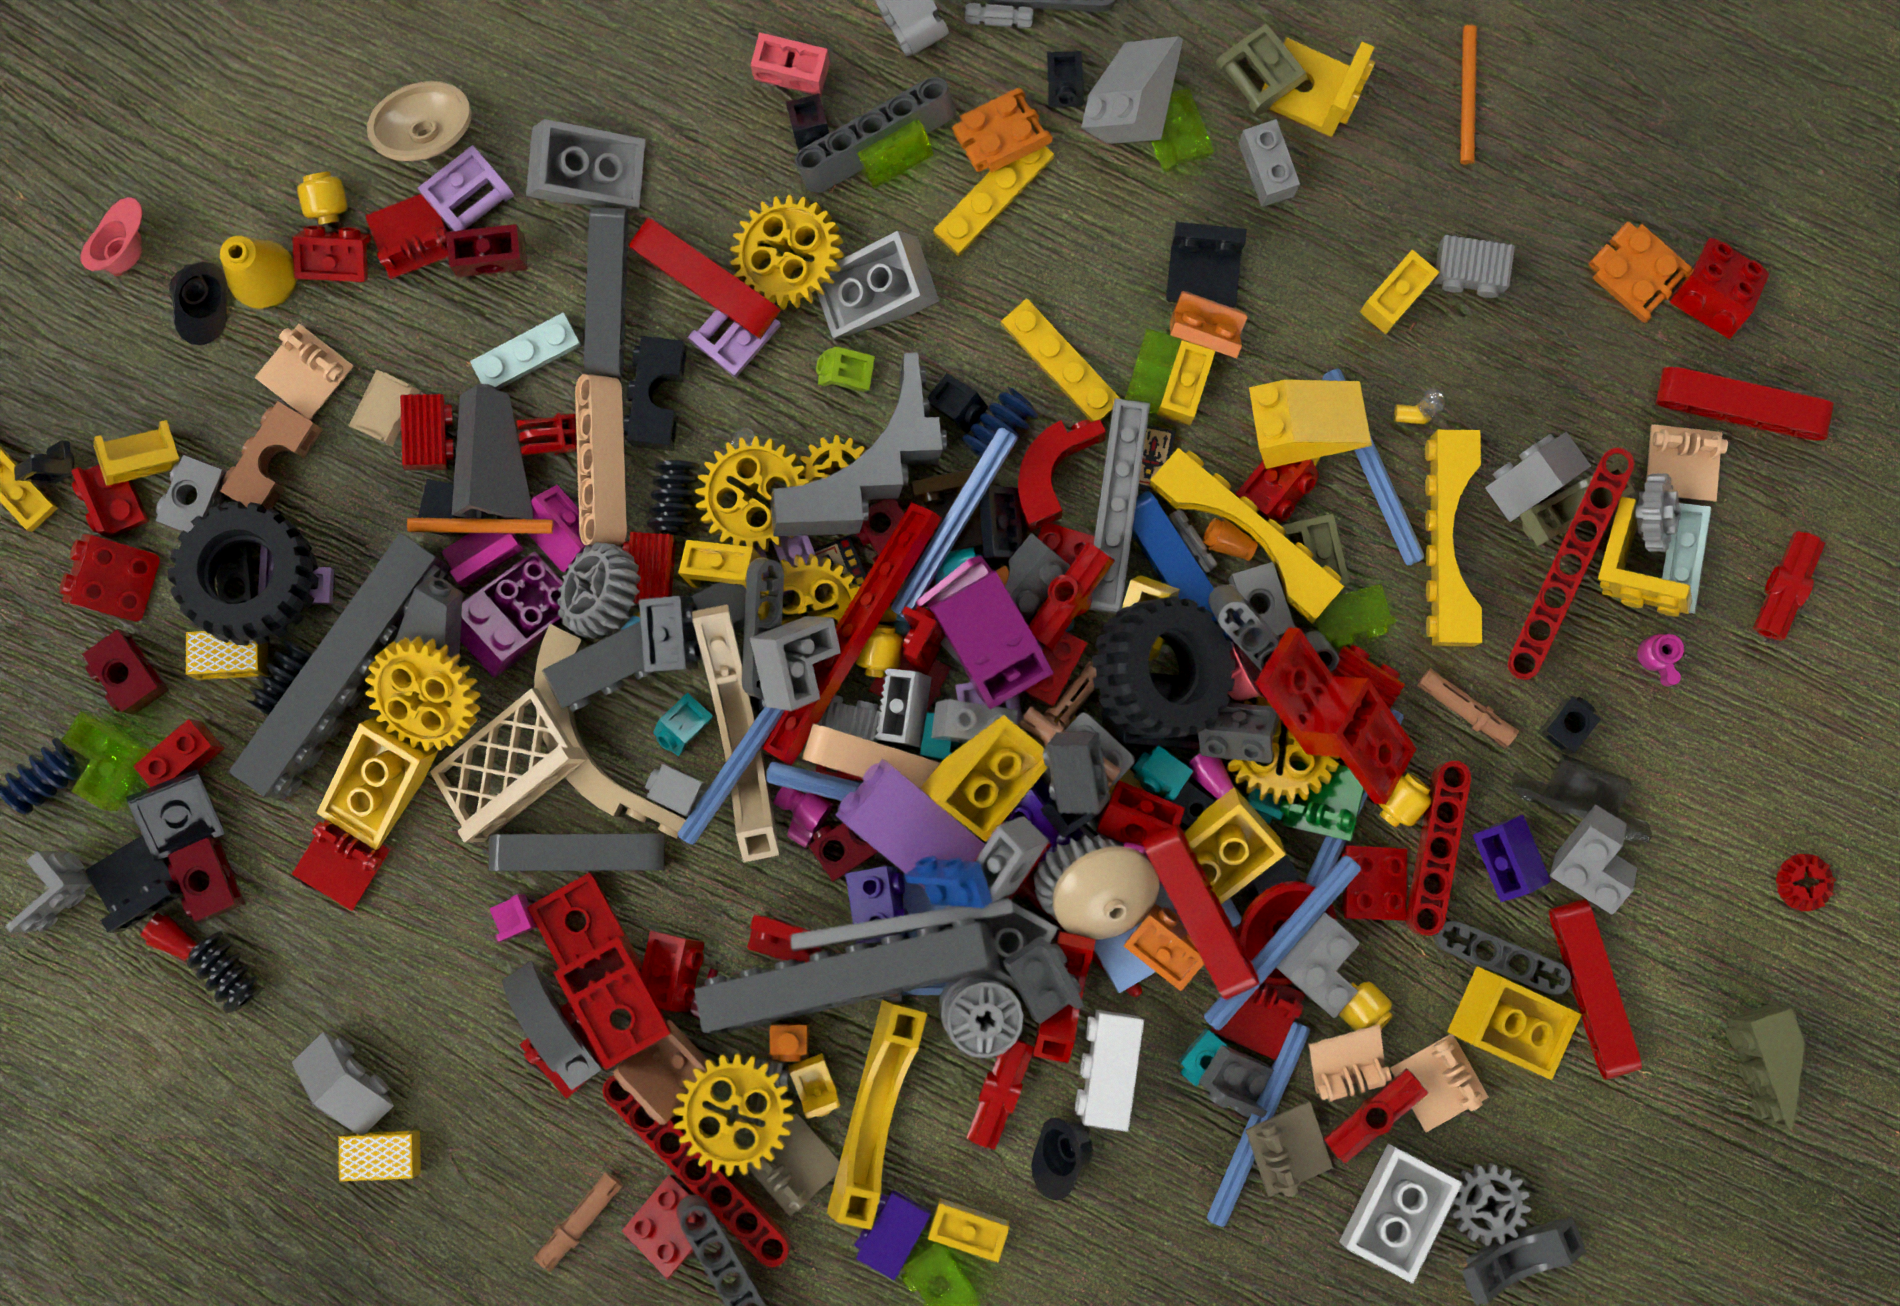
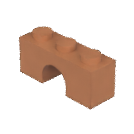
M279 401L276 402L274 407H269L261 418L262 426L255 437L252 436L246 441L241 452L243 456L236 467L233 466L226 472L222 481L223 487L220 492L237 502L240 501L246 507H248L250 502L262 504L267 510L273 508L285 488L271 479L268 472L270 460L274 455L282 451L293 452L304 459L323 430L314 422Z

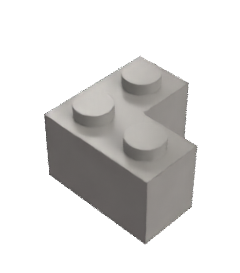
M1567 432L1556 439L1552 434H1549L1518 455L1522 460L1518 465L1514 467L1509 462L1494 472L1492 475L1496 480L1485 487V489L1508 521L1511 522L1519 517L1520 514L1532 508L1591 467V465Z
M805 616L750 637L765 706L792 711L820 699L812 664L841 653L833 618Z
M1595 805L1555 853L1550 877L1613 915L1633 892L1637 867L1616 855L1623 846L1627 824Z
M1324 912L1276 968L1335 1019L1358 992L1336 970L1360 943L1338 922Z
M323 1032L292 1064L314 1106L356 1134L364 1135L394 1106L387 1094L389 1087L376 1074L370 1077L365 1073L363 1067L353 1059L352 1054L354 1050L348 1042L341 1037L335 1040Z

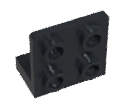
M1176 222L1172 233L1166 301L1177 303L1181 292L1186 291L1234 308L1237 302L1241 252L1246 243L1247 229Z
M143 835L86 869L88 878L110 915L100 920L107 933L123 932L183 895L180 885L175 884L172 880L165 859L154 861Z

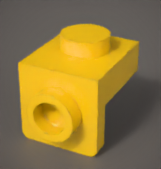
M823 1054L788 1066L790 1076L802 1102L806 1119L815 1116H825L840 1107L837 1088Z

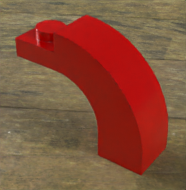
M1090 419L1080 421L1071 427L1072 431L1070 432L1066 431L1062 420L1039 434L1027 449L1020 466L1018 491L1021 512L1029 531L1062 519V508L1051 483L1052 476L1057 466L1068 456L1105 441L1106 431L1100 419L1091 422Z
M1059 932L1057 945L1061 948L1067 959L1064 966L1067 972L1071 973L1078 981L1082 992L1079 993L1082 1000L1096 939ZM1068 1004L1038 1024L1033 1056L1069 1064L1075 1043L1080 1008L1077 1010Z

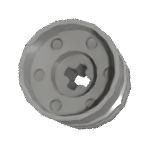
M984 973L946 983L939 997L938 1012L943 1027L961 1051L973 1057L990 1058L1004 1053L1015 1044L1022 1031L1023 1012L1019 1000L1003 981L989 973ZM985 1011H987L990 1018H983L980 1024L976 1019L977 1015L983 1016Z

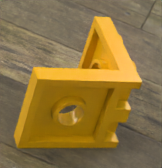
M1286 37L1284 45L1305 70L1307 79L1312 83V89L1308 92H1300L1294 88L1275 101L1269 109L1332 137L1339 122L1346 125L1360 97L1361 91L1375 64V61L1369 59L1375 47L1362 41L1349 66ZM1266 83L1264 84L1262 91L1268 88Z
M1621 496L1598 580L1601 581L1600 588L1603 589L1602 594L1622 599V604L1634 608H1642L1643 604L1658 607L1657 611L1668 616L1678 617L1679 613L1689 614L1692 604L1690 585L1625 570L1638 524L1636 518L1637 504L1636 499Z

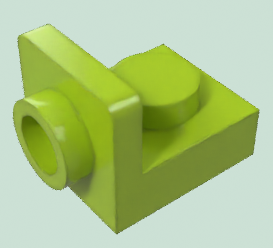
M838 346L823 351L816 365V373L819 375L818 385L825 387L833 384L861 392L869 391L875 356Z

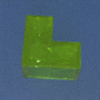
M81 710L61 740L62 743L91 760L72 789V792L99 809L107 811H118L140 776L133 766L153 749L98 714Z

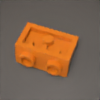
M1182 291L1169 321L1170 335L1237 358L1242 347L1240 334L1247 320V314L1195 294Z
M1154 904L1148 915L1124 943V947L1180 991L1183 990L1204 965L1185 926L1180 923L1179 917L1169 908H1161L1157 904Z

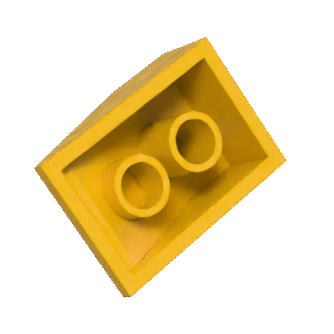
M1280 380L1249 387L1258 446L1266 469L1372 446L1360 381Z
M379 715L359 723L316 814L375 850L380 848L423 783L438 753V750L433 747L429 751H425L422 742L413 749L408 737L402 742L399 741L398 731L386 732L389 725L387 721H376Z
M1003 715L943 759L920 788L937 805L986 842L1048 768L1043 760L1044 747Z
M1235 787L1209 806L1184 833L1221 904L1286 855L1280 837Z
M1476 966L1447 1032L1478 1048L1552 1080L1582 1014Z

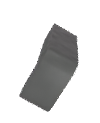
M1227 584L1216 587L1208 598L1210 609L1221 627L1262 672L1281 639L1235 587ZM1231 607L1236 610L1233 614L1228 610ZM1318 631L1304 634L1332 673L1339 663V657L1326 636Z

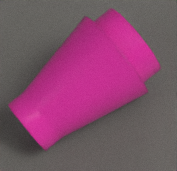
M1199 753L1188 764V767L1193 770L1190 776L1217 800L1234 787L1221 758L1202 756Z

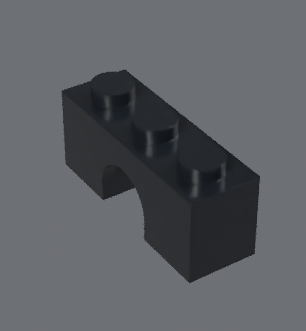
M641 336L640 346L634 347L632 364L633 367H637L635 380H630L628 386V401H632L631 415H625L623 422L624 436H628L627 440L632 447L674 451L678 416L674 410L655 406L653 404V394L662 383H683L688 348L682 340Z

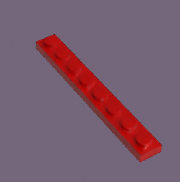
M911 502L835 627L841 653L813 664L820 699L792 711L785 710L762 749L792 766L809 738L812 725H817L821 720L823 713L836 692L840 689L843 680L854 662L858 659L871 634L877 628L879 621L891 601L895 598L908 573L914 567L928 540L934 534L936 527L942 519L935 512Z

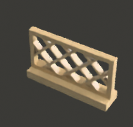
M531 688L433 768L430 773L462 826L458 833L463 842H484L489 838V835L496 833L586 761L587 758L580 747L572 746L539 690ZM531 702H533L538 710L535 725L522 723L524 709ZM504 724L513 725L510 746L497 744L499 728ZM522 727L535 730L531 750L518 748ZM543 732L552 733L559 745L549 754L540 752ZM478 745L487 746L484 767L471 764L473 750ZM496 748L509 751L506 771L493 769ZM517 753L531 755L528 771L524 774L514 773ZM452 766L461 767L458 787L451 786L444 774ZM470 769L483 772L480 792L467 789ZM492 774L505 776L503 790L498 795L489 794ZM466 794L479 797L477 812L469 817L464 808Z

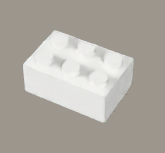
M1095 1009V1016L1088 1017L1085 1038H1087V1041H1091L1089 1054H1082L1080 1075H1082V1078H1086L1084 1090H1077L1075 1111H1077V1115H1080L1084 1125L1128 1132L1144 1022L1139 1016Z
M1387 1144L1339 1242L1348 1250L1413 1283L1462 1182Z

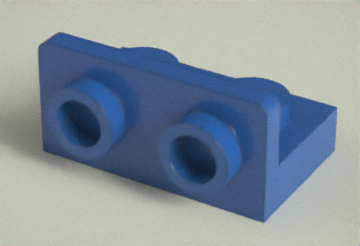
M929 856L918 860L915 863V867L904 875L907 883L924 884L930 903L934 905L985 908L993 902L980 862L963 861L962 858L944 860Z

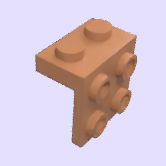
M670 1019L667 1021V1024L672 1034L628 1057L613 1071L621 1087L644 1107L646 1113L662 1125L666 1124L675 1115L673 1109L685 1104L676 1097L679 1092L688 1093L690 1091L683 1084V1081L691 1079L696 1082L697 1078L693 1070L698 1067L706 1073V1060H708Z

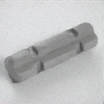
M968 3L965 9V22L967 24L979 25V21H983L984 25L1012 27V24H1017V28H1030L1033 20V9L1031 7L1019 6V10H1013L1014 6L986 4V7H981L979 3Z
M1179 509L1168 516L1169 520L1204 574L1217 567L1216 560L1211 553L1208 554L1206 552L1208 548L1193 525L1189 526L1187 523L1189 519L1185 513Z

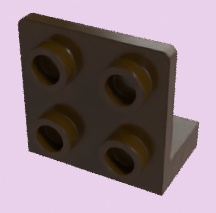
M974 469L912 481L915 503L935 512L942 518L934 534L925 545V550ZM979 504L950 551L983 546Z

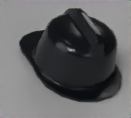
M199 262L186 264L175 273L169 285V294L173 301L174 325L182 339L190 344L204 345L211 343L219 337L225 327L227 317L226 277L223 271L213 263Z
M1050 1118L1044 1122L1033 1154L1031 1167L1036 1187L1046 1198L1062 1200L1069 1196L1079 1172L1090 1163L1093 1157V1145L1088 1135L1090 1130L1088 1125L1066 1122L1060 1118Z

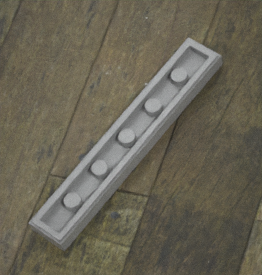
M1114 399L1093 545L1112 557L1115 562L1091 594L1092 604L1088 610L1116 614L1122 608L1150 403Z
M1007 898L996 900L985 908L953 907L792 934L791 943L793 951H800L913 932L927 927L949 926L954 921L966 918L985 920L1009 916L1013 913L1011 900Z

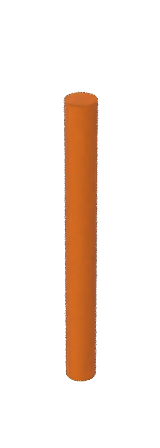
M1475 25L1463 27L1461 164H1472L1475 161L1477 26Z
M407 519L408 532L553 534L554 530L553 519Z

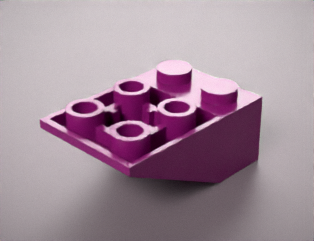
M534 551L462 602L460 641L493 678L500 675L544 638L549 624L556 627L563 621V618L558 615L561 607L557 604V600L561 597V592L558 591V588L563 585V582Z
M995 570L931 606L975 691L990 710L1053 674L1038 642Z

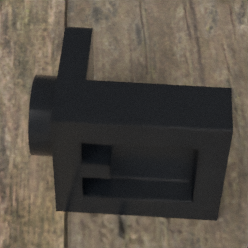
M1082 51L1047 52L1048 106H1082L1084 82Z
M819 94L786 102L798 152L829 134Z
M948 373L944 375L927 397L932 408L955 422L966 434L971 431L973 424L981 422L980 416L988 409L987 404L975 390Z
M61 440L47 448L46 454L29 455L27 460L14 467L15 481L58 483L71 476L75 460L70 450V442Z

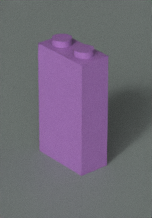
M884 759L878 764L872 765L866 771L862 784L855 792L849 793L842 800L839 806L840 810L836 814L842 822L904 873L912 870L918 860L929 856L944 860L962 858L963 861H974L986 845Z

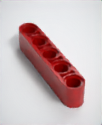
M647 217L628 244V247L759 339L764 336L781 312V309L649 217Z
M1664 367L1662 369L1655 403L1666 409L1814 441L1827 440L1834 403L1829 400L1680 367Z
M1448 761L1439 764L1431 776L1429 787L1431 791L1428 793L1431 798V805L1424 814L1406 911V924L1413 933L1418 935L1432 936L1439 933L1446 919L1471 783L1470 770L1460 761ZM1447 768H1452L1458 773L1459 781L1455 787L1448 786L1444 781V772ZM1441 803L1448 804L1452 809L1451 820L1447 823L1442 822L1437 815V809ZM1436 838L1441 839L1446 846L1445 854L1441 858L1435 857L1430 850V845ZM1431 873L1439 880V888L1433 894L1429 893L1424 887L1425 877ZM1423 909L1429 910L1433 916V922L1427 929H1422L1417 922V916Z
M1174 824L1144 839L1145 851L1221 996L1228 1000L1260 985L1254 965L1180 826Z
M1584 898L1549 909L1550 923L1564 966L1570 972V985L1579 1012L1582 1014L1581 1019L1601 1076L1604 1080L1641 1070L1640 1055L1590 904Z

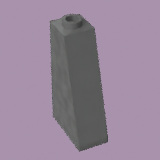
M477 384L460 395L452 515L474 519H533V510L509 394L498 391L489 384Z
M432 575L414 588L395 642L398 643L404 637H407L411 642L417 636H421L424 645L431 639H435L437 650L447 645V655L450 658L459 654L463 592L452 587L444 579L435 578Z

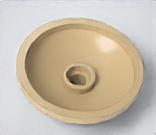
M435 81L411 84L394 91L374 108L368 119L367 134L374 149L387 158L408 162L426 160L442 154L460 140L470 124L471 107L465 94L451 84Z
M1121 846L1097 849L1077 859L1063 872L1054 889L1052 899L1053 910L1060 925L1070 934L1096 940L1116 937L1134 928L1148 915L1159 893V878L1151 861L1143 853L1135 849Z

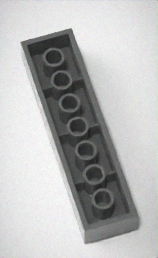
M399 533L228 772L263 797L285 799L287 796L291 797L294 795L303 782L300 777L307 767H313L323 755L324 750L321 748L327 739L335 737L345 723L342 718L350 707L352 709L355 708L364 698L366 691L363 689L367 685L365 678L372 673L368 667L376 661L375 656L396 640L414 588L431 575L447 581L449 577L447 571L450 569V566L413 540Z
M966 918L952 922L953 929L945 930V928L938 929V926L927 927L917 930V937L910 938V936L903 937L902 934L882 938V945L876 947L874 944L860 943L845 947L846 954L842 955L826 951L810 955L811 962L807 963L805 961L797 962L796 959L775 963L776 970L773 971L771 969L762 970L761 968L744 970L739 972V979H736V977L727 978L726 976L706 979L705 987L694 989L702 1032L728 1033L1001 970L992 927L981 923L980 920Z

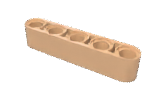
M582 374L578 378L575 387L580 538L584 545L593 546L596 542L610 545L615 544L621 547L627 533L622 386L617 378Z
M816 724L812 725L802 758L803 760L863 778L866 771L872 765L878 764L884 759L921 791L923 790L920 787L940 764V762Z

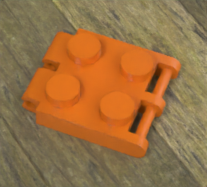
M1016 88L961 115V122L952 127L955 137L963 150L967 152L966 155L976 172L988 168L992 173L1052 142V135L1049 131H1044L1038 121V113L1035 109H1030L1025 101L1026 94L1022 88ZM1018 103H1019L1020 106L1022 107L1024 113H1022L1021 109H1020L1019 106L1017 105ZM1032 125H1033V127L1035 128V130L1037 131V133H1038L1037 135L1035 134L1034 130L1032 129Z
M1627 221L1609 240V243L1617 251L1606 244L1588 265L1596 272L1592 278L1640 321L1647 323L1652 317L1650 313L1663 299L1668 300L1672 296L1671 290L1683 277H1688L1693 269L1643 224L1636 228ZM1675 271H1678L1676 276L1667 285H1664L1668 278ZM1656 293L1657 296L1654 298V300L1646 308H1644L1643 306L1646 304V302Z

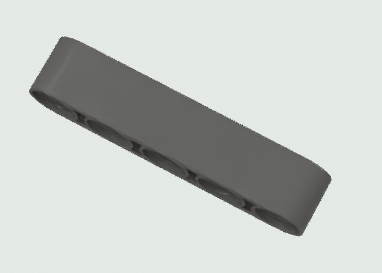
M940 77L925 79L801 149L795 157V163L806 188L814 193L823 192L951 120L955 115L956 108L947 82Z
M627 208L590 209L584 340L585 374L606 377L623 376L629 232Z
M665 834L489 835L488 871L665 870Z
M698 1195L684 1197L676 1209L679 1224L726 1306H744L747 1303H755L756 1306H767L708 1203ZM695 1210L704 1212L702 1219L698 1222L689 1223L686 1221L688 1214ZM718 1241L721 1243V1247L717 1252L712 1254L704 1252L706 1245L710 1242ZM730 1272L739 1274L735 1282L731 1284L722 1283V1279L726 1274Z

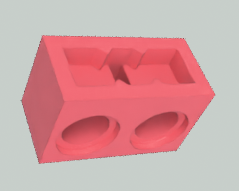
M759 32L750 66L754 80L821 96L830 61L828 49Z

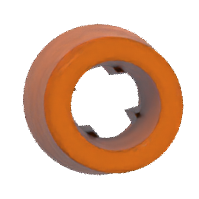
M1214 517L1209 523L1202 539L1203 543L1208 545V549L1247 561L1251 560L1258 546L1257 541L1253 540L1226 518L1220 520Z

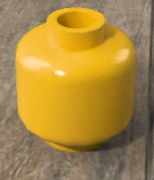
M330 171L303 176L304 182L298 185L297 192L304 217L317 219L318 225L338 222V214L344 213L348 208L341 179L331 176Z
M878 624L871 634L858 659L855 661L858 666L866 668L865 675L884 678L886 677L884 671L888 668H899L903 638L898 633H895V627Z
M1407 773L1405 776L1402 775L1386 805L1379 804L1383 809L1380 816L1394 827H1397L1400 823L1409 827L1415 825L1431 805V798L1428 795L1431 789L1411 773Z
M1366 981L1359 986L1352 982L1351 985L1358 992L1342 1009L1339 1016L1354 1031L1380 1025L1382 1030L1393 1017V1014L1390 1012L1392 1001L1372 982Z

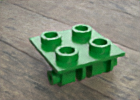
M1298 761L1296 770L1302 771L1307 769L1303 762ZM1338 765L1336 772H1329L1332 775L1329 784L1320 781L1322 786L1320 793L1317 794L1309 788V796L1306 801L1298 793L1295 794L1293 804H1289L1287 799L1282 800L1280 811L1285 814L1283 826L1352 841L1364 789L1347 766Z

